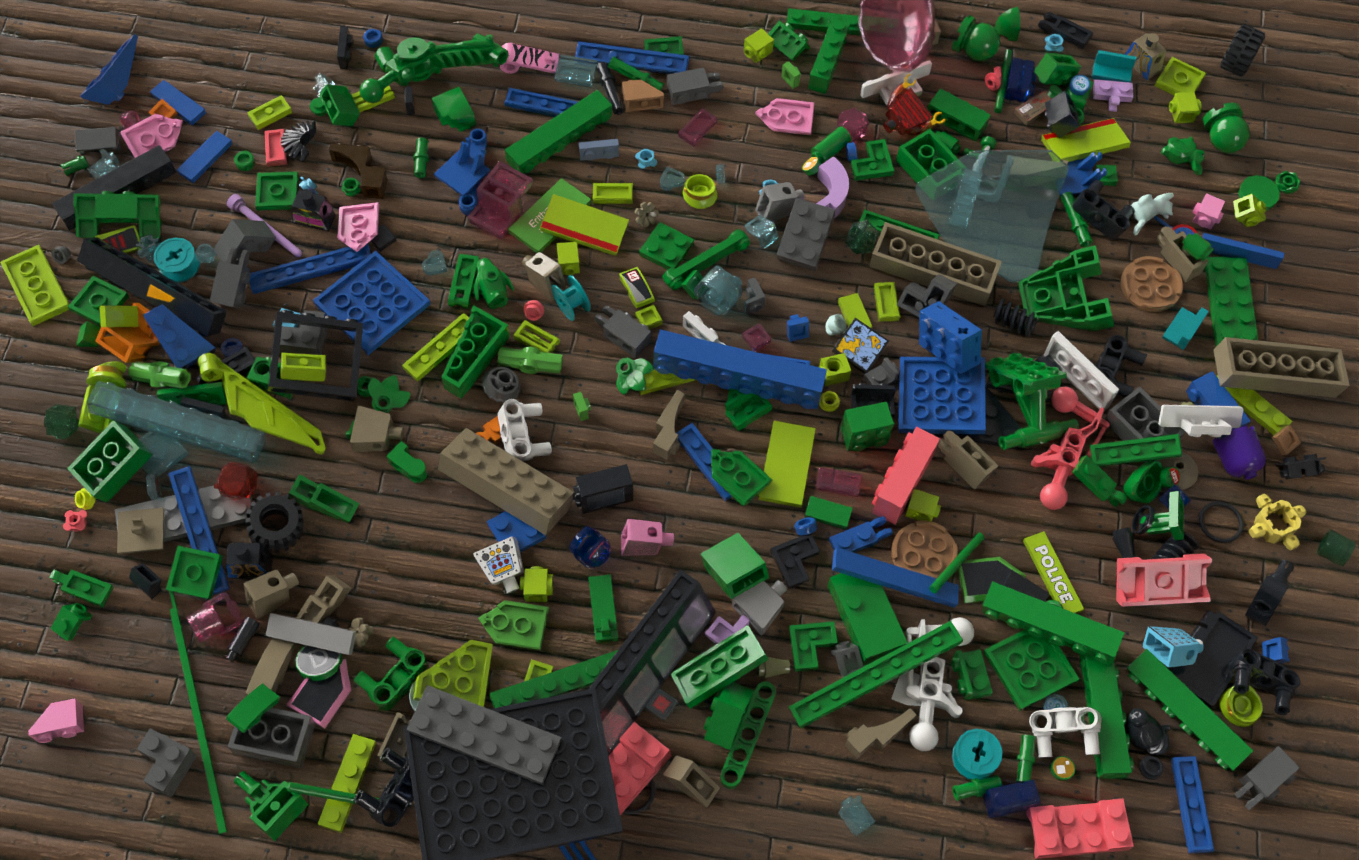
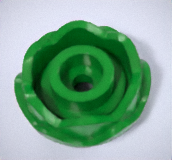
M1283 171L1276 176L1275 184L1280 192L1291 194L1299 189L1300 179L1296 173Z

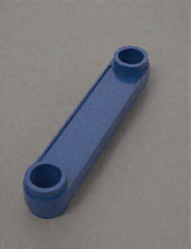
M479 128L472 130L469 139L472 140L469 155L473 159H475L477 152L481 153V148L485 150L487 148V136ZM481 181L465 197L461 195L459 197V208L466 216L473 215L477 210Z

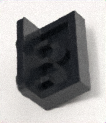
M854 384L851 391V409L887 402L892 419H894L895 386L887 384Z

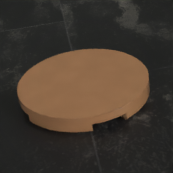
M1152 256L1140 257L1133 260L1123 271L1120 281L1122 292L1126 299L1137 308L1149 312H1161L1173 307L1179 300L1183 291L1182 277L1177 269L1163 262L1164 259Z
M924 520L915 521L900 529L891 547V557L895 566L934 578H938L958 556L957 544L947 532V529L935 522Z

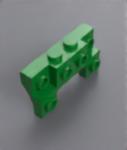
M102 191V194L74 193L73 206L77 238H94L98 236L99 223H139L140 239H161L162 219L160 218L161 198L159 195H140L130 191H125L123 194H115L111 191Z

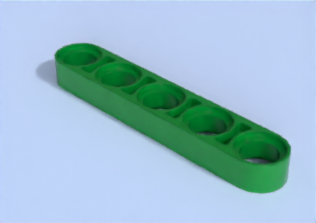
M765 681L757 685L723 766L720 781L727 789H734L741 783L771 709L776 689L770 682ZM761 688H768L771 690L772 695L770 698L764 699L760 697L759 690ZM754 708L761 709L763 717L758 720L752 718L750 715L751 710ZM751 729L755 733L754 739L745 740L742 737L743 730ZM736 750H742L746 754V759L738 762L733 758V753ZM728 771L735 772L738 777L737 781L734 783L726 782L724 779L725 773Z

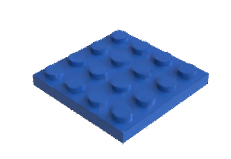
M374 251L313 300L314 305L322 312H325L326 316H334L337 320L344 321L346 319H356L358 323H363L361 349L367 355L371 354L431 305L430 300L377 251ZM342 330L354 342L355 332Z
M900 357L899 433H913L915 428L918 427L930 434H945L946 431H953L955 434H985V357H981L979 365L962 374L937 357Z

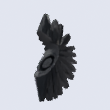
M306 121V124L302 122V125L297 123L298 127L291 126L292 130H286L282 134L281 147L285 148L283 149L285 153L290 152V158L293 157L295 160L301 156L300 160L303 162L310 155L305 146L316 134L315 121L311 125L309 121Z

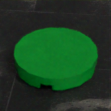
M1255 175L1244 179L1238 195L1239 198L1253 194L1265 203L1268 211L1279 200L1280 191L1271 179Z

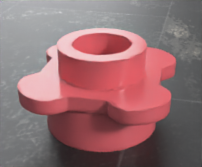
M69 510L65 513L66 523L63 525V528L66 531L78 532L85 529L87 524V512L85 510L79 512Z

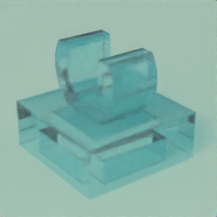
M319 73L315 77L318 84L313 87V90L321 93L326 84H335L332 79Z

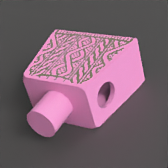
M627 519L621 534V556L656 555L661 546H673L674 534L662 532V523Z

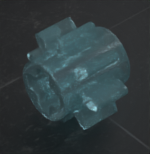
M152 235L141 237L139 244H136L140 258L146 257L148 261L154 260L153 255L155 249L161 243L160 239H154Z

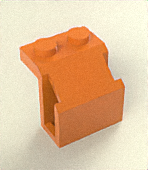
M140 303L132 304V306L138 307L139 327H101L96 338L98 344L125 363L143 361L146 358L144 354L152 346L160 344L143 314L150 310ZM106 331L113 335L104 337Z

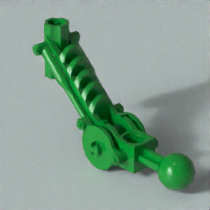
M477 33L473 36L472 40L435 45L432 41L427 43L421 38H408L398 45V54H395L393 59L386 63L387 74L378 80L370 78L363 81L360 85V96L364 101L374 104L383 98L384 89L394 81L401 86H407L410 81H423L434 72L439 74L444 68L487 64L497 67L499 64L503 65L506 63L509 53L508 50L494 42L493 35L491 34L484 36Z

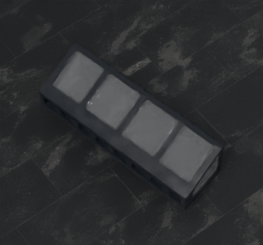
M681 569L589 688H596L608 756L619 744L620 737L637 720L670 673H672L716 614L700 583Z

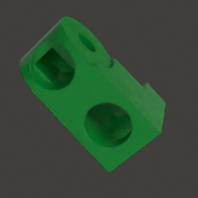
M402 441L386 456L389 465L412 482L420 483L426 479L427 470L424 462L420 459H414L410 455L408 446Z

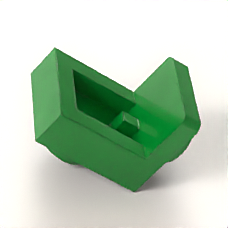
M81 604L64 605L50 629L64 640L71 641L82 622L91 620L93 615L86 611V607Z

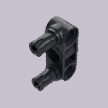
M1095 180L1088 189L1083 190L1073 201L1072 207L1093 227L1097 228L1108 238L1116 240L1129 228V219L1135 210L1131 205H1125L1121 211L1117 210L1111 203L1099 195L1104 185L1101 181Z
M1113 335L1108 340L1095 367L1119 389L1117 394L1126 398L1133 392L1134 387L1117 381V378H1115L1122 360L1126 359L1142 366L1147 354L1131 348L1124 337Z
M1286 560L1280 561L1274 573L1271 575L1267 574L1245 616L1265 627L1289 587L1287 579L1294 570V565L1290 562L1288 567L1285 568L1288 562Z
M1245 648L1230 660L1229 668L1235 675L1234 691L1236 693L1246 694L1249 691V683H1251L1255 687L1276 697L1275 713L1284 716L1290 712V701L1295 695V689L1301 684L1299 676L1293 670L1249 648Z
M386 748L381 754L380 760L395 769L396 773L386 785L380 799L377 800L365 791L360 790L355 795L353 802L367 810L371 818L377 823L393 827L399 823L407 808L414 801L412 781L409 775L408 757H402L390 748ZM387 809H389L390 815L386 820H384L383 814Z

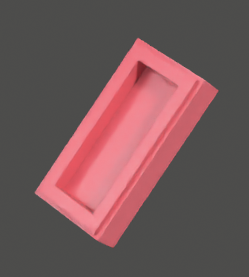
M285 129L265 131L267 167L287 165V153L283 151L285 148L281 147L280 143Z

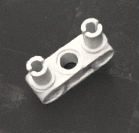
M509 399L505 401L498 412L500 433L505 451L521 461H528L535 456L550 455L552 452L550 442L532 444L528 436V427L524 417L541 416V403L523 404L515 399ZM515 449L520 450L522 454L517 453Z
M1088 707L1054 708L1053 710H1039L1032 713L1029 723L1034 736L1037 737L1038 757H1053L1051 746L1052 732H1077L1078 730H1081V733L1084 734L1086 755L1100 754L1098 739L1102 719L1100 713ZM1087 712H1092L1095 717V721L1091 725H1087L1084 722V715ZM1041 715L1047 718V725L1044 728H1040L1037 725V719Z

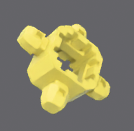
M1262 494L1258 496L1256 503L1262 510L1255 517V525L1249 530L1251 537L1256 539L1264 537L1266 542L1273 544L1283 540V544L1287 549L1293 550L1297 548L1300 543L1297 536L1293 534L1300 528L1301 518L1306 514L1305 508L1302 505L1292 507L1289 502L1284 500L1272 504L1273 501L1268 495ZM1271 513L1282 514L1284 523L1289 524L1288 528L1284 531H1278L1277 528L1273 530V524L1270 519H1266L1267 516Z

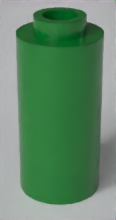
M841 126L811 149V157H818L822 164L831 159L846 147L847 143L852 141L848 130Z

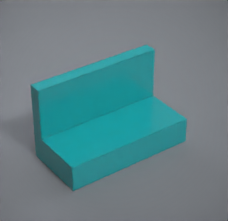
M1099 50L1093 64L1091 79L1131 83L1132 69L1137 57Z
M1182 307L1162 338L1184 350L1209 311L1201 307L1197 315Z

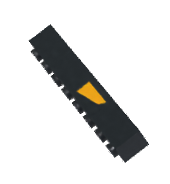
M98 237L83 239L77 261L85 265L86 269L97 272L103 279L116 283L117 287L133 293L134 297L147 301L154 308L161 304L202 336L210 337L221 332L227 314L226 310Z

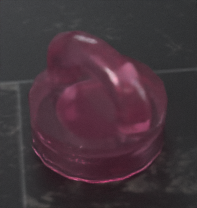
M134 110L125 112L119 117L124 129L141 121L140 115Z

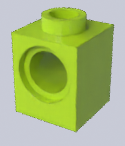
M761 28L744 39V54L757 63L773 52L774 39Z
M577 242L557 243L558 264L561 266L563 275L580 273Z
M845 353L821 358L819 368L827 369L824 380L825 386L849 381L851 368ZM829 369H836L837 371H836V372H833V371H830Z
M914 489L905 516L918 521H932L933 517L937 518L941 506L937 505L939 497Z

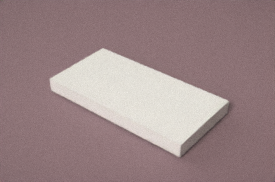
M1057 331L1053 334L1044 356L1050 355L1062 367L1063 372L1067 373V379L1099 410L1102 407L1104 409L1103 412H1105L1119 389Z

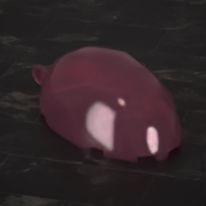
M932 0L861 1L859 28L864 45L876 62L892 72L910 73L926 60L935 38V9Z

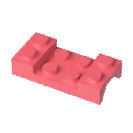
M1206 554L1183 555V558L1142 560L1139 557L1117 558L1116 601L1122 607L1210 602L1211 597L1206 586L1207 567L1212 563V559Z
M635 722L620 737V743L609 755L620 815L671 757L670 750Z
M1123 798L1069 806L1030 807L1026 811V815L1031 821L1033 828L1035 859L1126 851L1134 847Z

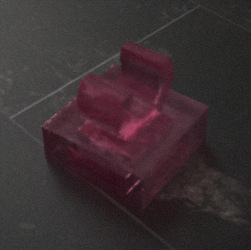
M760 323L742 333V338L753 352L771 343V337Z

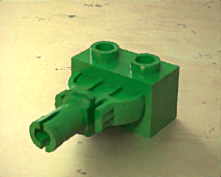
M246 771L239 773L246 782L238 776L234 779V783L254 800L252 801L248 796L245 798L246 803L250 805L252 813L249 818L274 842L309 805L301 794L287 792L288 783L285 780L281 784H270L267 780L263 779L261 782L267 787L265 789L259 782H256L249 776Z

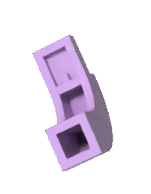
M832 157L819 166L817 178L827 187L829 194L816 204L835 209L834 218H836L843 210L847 200L849 178L843 165L835 157Z

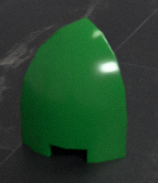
M1015 7L1005 11L996 21L995 28L999 36L1001 34L1007 37L1008 41H1017L1021 24L1019 8Z

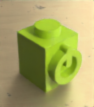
M1195 92L1175 93L1173 100L1169 103V111L1173 115L1174 123H1194L1196 117L1200 115L1201 101L1196 99Z
M539 566L525 569L524 577H520V590H524L525 602H548V595H553V574H548L547 569Z

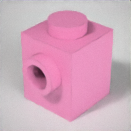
M1206 193L1202 202H1197L1192 212L1195 214L1193 223L1211 230L1214 224H1219L1224 213L1221 210L1225 201Z

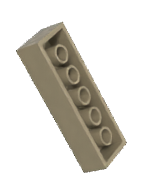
M885 222L873 251L870 267L929 287L931 281L938 274H941L957 283L952 293L953 296L986 306L1002 261Z
M1225 337L1214 349L1221 387L1336 398L1350 386L1342 349Z
M467 428L440 453L439 471L545 535L549 533L571 507L573 491Z

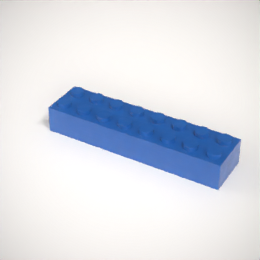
M661 329L655 345L653 358L654 370L661 374L672 373L681 379L690 378L698 380L702 384L711 383L723 389L732 388L739 390L743 394L752 393L764 399L773 398L785 404H798L805 409H817L827 369Z

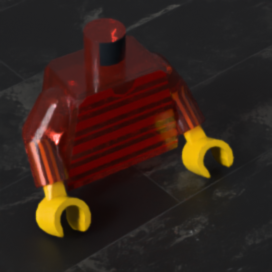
M911 74L906 75L905 82L900 83L890 95L887 104L889 110L885 114L888 121L883 124L884 129L888 133L896 129L900 135L906 133L908 135H920L928 129L934 128L935 124H943L946 119L940 122L937 121V116L941 115L942 112H936L932 116L913 89L907 88L914 85L917 80L915 79L913 83H908L907 78Z

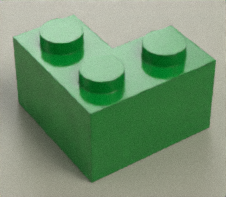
M732 682L718 691L710 707V710L714 711L712 717H707L703 727L706 730L704 740L730 750L754 690Z

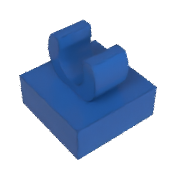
M798 314L790 316V320L787 321V337L789 341L809 337V320L807 316L802 318Z
M1278 637L1262 642L1264 656L1273 659L1277 663L1290 661V658H1288L1289 647L1287 646V639Z

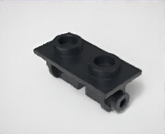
M1317 454L1303 455V460H1297V457L1283 458V463H1276V466L1282 465L1280 476L1286 480L1302 477L1301 469H1303L1304 476L1321 475L1325 471V467L1321 464L1320 460H1324L1326 457H1317Z

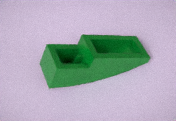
M300 474L288 493L290 499L294 498L298 503L347 523L350 522L360 504L322 483L317 484Z

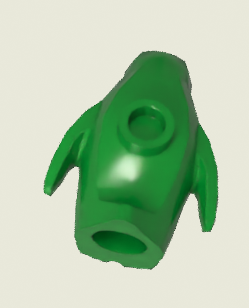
M489 258L480 259L477 262L478 273L474 283L476 300H479V293L481 292L490 309L505 306L508 302L506 285L514 291L511 280Z

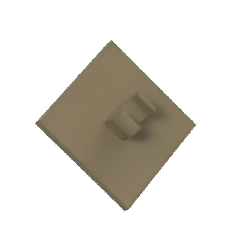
M164 507L118 512V554L164 549Z

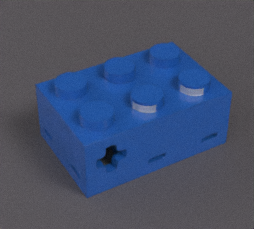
M939 301L920 310L919 345L961 374L980 364L982 330Z

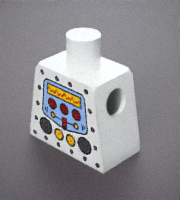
M509 537L473 553L491 584L497 585L503 582L507 594L519 589L515 577L523 574L524 568L518 541L515 537Z

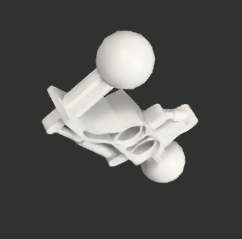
M961 617L951 620L963 639V643L957 646L970 643L974 637L972 623ZM921 619L918 627L907 628L905 632L907 642L912 641V636L919 638L941 625H925V619ZM935 657L920 665L918 686L914 685V669L907 672V689L905 693L908 697L915 700L917 704H921L919 723L915 724L909 732L910 743L919 751H929L938 743V731L932 725L934 707L946 710L954 718H958L962 714V708L957 705L955 698L951 694L952 686L943 683L945 660L939 657ZM927 667H934L937 670V674L929 673ZM924 689H932L935 695L928 696Z

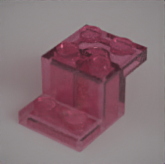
M499 161L477 188L479 203L467 217L468 222L502 239L509 231L508 229L524 212L522 197L533 185V179Z

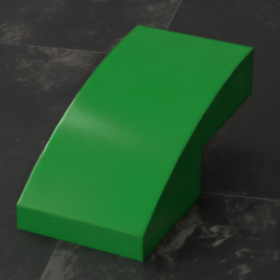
M262 683L227 715L226 720L245 733L260 722L265 712L278 704L280 696Z

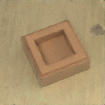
M1291 425L1285 426L1272 437L1282 455L1289 454L1301 444Z

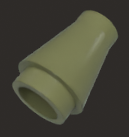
M768 657L769 660L755 668L757 677L765 679L781 674H789L790 662L789 660Z

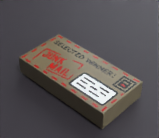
M1043 91L1015 108L1014 114L1025 125H1028L1045 114V102L1051 98Z

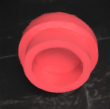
M531 300L524 306L526 318L532 321L540 319L545 311L542 303L537 300Z

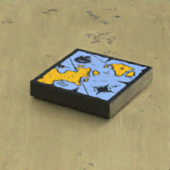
M855 318L832 352L836 355L845 353L848 363L866 374L887 346L889 340Z

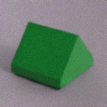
M86 321L80 327L77 347H98L99 344L96 342V338L101 327Z

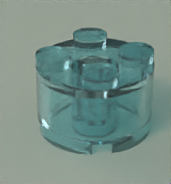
M715 266L697 284L694 293L696 298L700 297L702 300L700 304L707 311L715 315H720L721 313L725 315L741 298L742 281L739 277L732 276L722 267Z

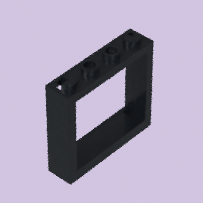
M290 310L277 312L274 322L267 391L354 402L357 396L363 323H358L356 319L337 320L334 316L315 317V314L312 313L299 315L294 314ZM282 322L355 332L350 388L276 379Z

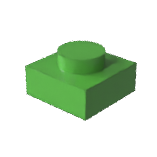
M788 61L783 64L781 77L792 89L798 87L801 73L797 67Z
M581 392L573 394L574 406L580 421L589 419L588 411L591 410L588 398L584 399Z

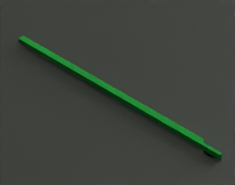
M169 591L173 607L169 609L218 832L221 835V833H228L175 594L173 591Z

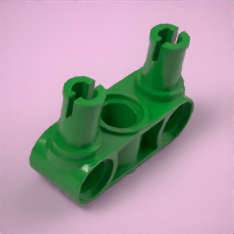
M395 636L389 639L386 648L400 659L388 671L383 680L376 682L364 671H361L354 679V682L368 693L370 700L383 711L391 710L410 691L418 675L426 671L428 666L422 651L412 647L408 648ZM414 659L421 660L418 666L410 665ZM390 694L388 700L384 702L379 701L381 695Z

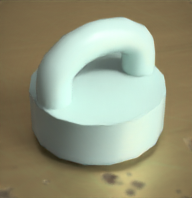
M835 314L829 317L825 326L827 334L833 336L845 333L846 321L842 315Z

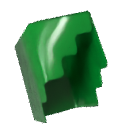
M460 87L432 98L433 109L442 125L449 124L450 128L456 127L459 132L476 125L474 112Z

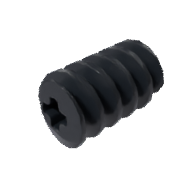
M1001 299L993 318L995 317V324L1002 320V327L1005 328L1010 324L1011 331L1018 327V334L1025 330V337L1028 338L1032 334L1039 317L1034 319L1035 312L1027 316L1026 308L1020 313L1019 305L1011 309L1012 302L1004 306V299Z
M1184 532L1183 540H1174L1172 535L1151 559L1183 558V555L1194 554V550L1199 548V544L1186 532Z

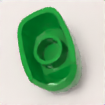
M1151 460L1140 465L1125 482L1123 491L1130 501L1150 503L1158 495L1163 487L1160 482V473L1163 466L1159 461Z

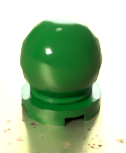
M968 15L957 31L960 33L957 41L953 40L952 50L960 53L964 49L967 56L977 61L991 59L997 53L1001 44L997 29L986 23L976 24V18Z
M1225 103L1224 108L1217 111L1213 108L1203 117L1204 127L1207 131H1210V141L1218 151L1224 153L1237 152L1246 145L1250 137L1249 125L1242 118L1243 111L1238 103Z

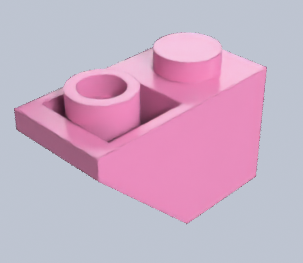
M75 698L51 703L28 731L29 736L39 743H47L56 737L71 738L76 736V733L84 732L83 705Z

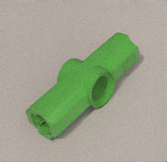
M500 347L497 363L498 366L518 368L527 374H536L538 371L560 374L563 355L541 352L535 347H525L523 350Z
M135 361L128 368V374L133 380L148 382L152 387L171 386L185 388L191 381V375L186 369L170 367L166 362L147 363Z

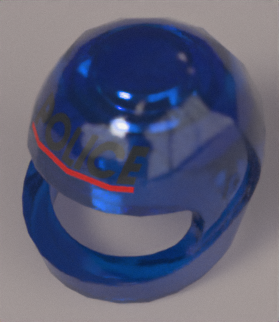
M587 526L574 537L569 550L582 565L588 568H596L605 564L609 559L611 545L608 539L599 531ZM587 536L585 541L579 546L580 542Z

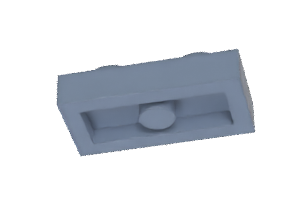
M618 139L580 142V161L619 157Z

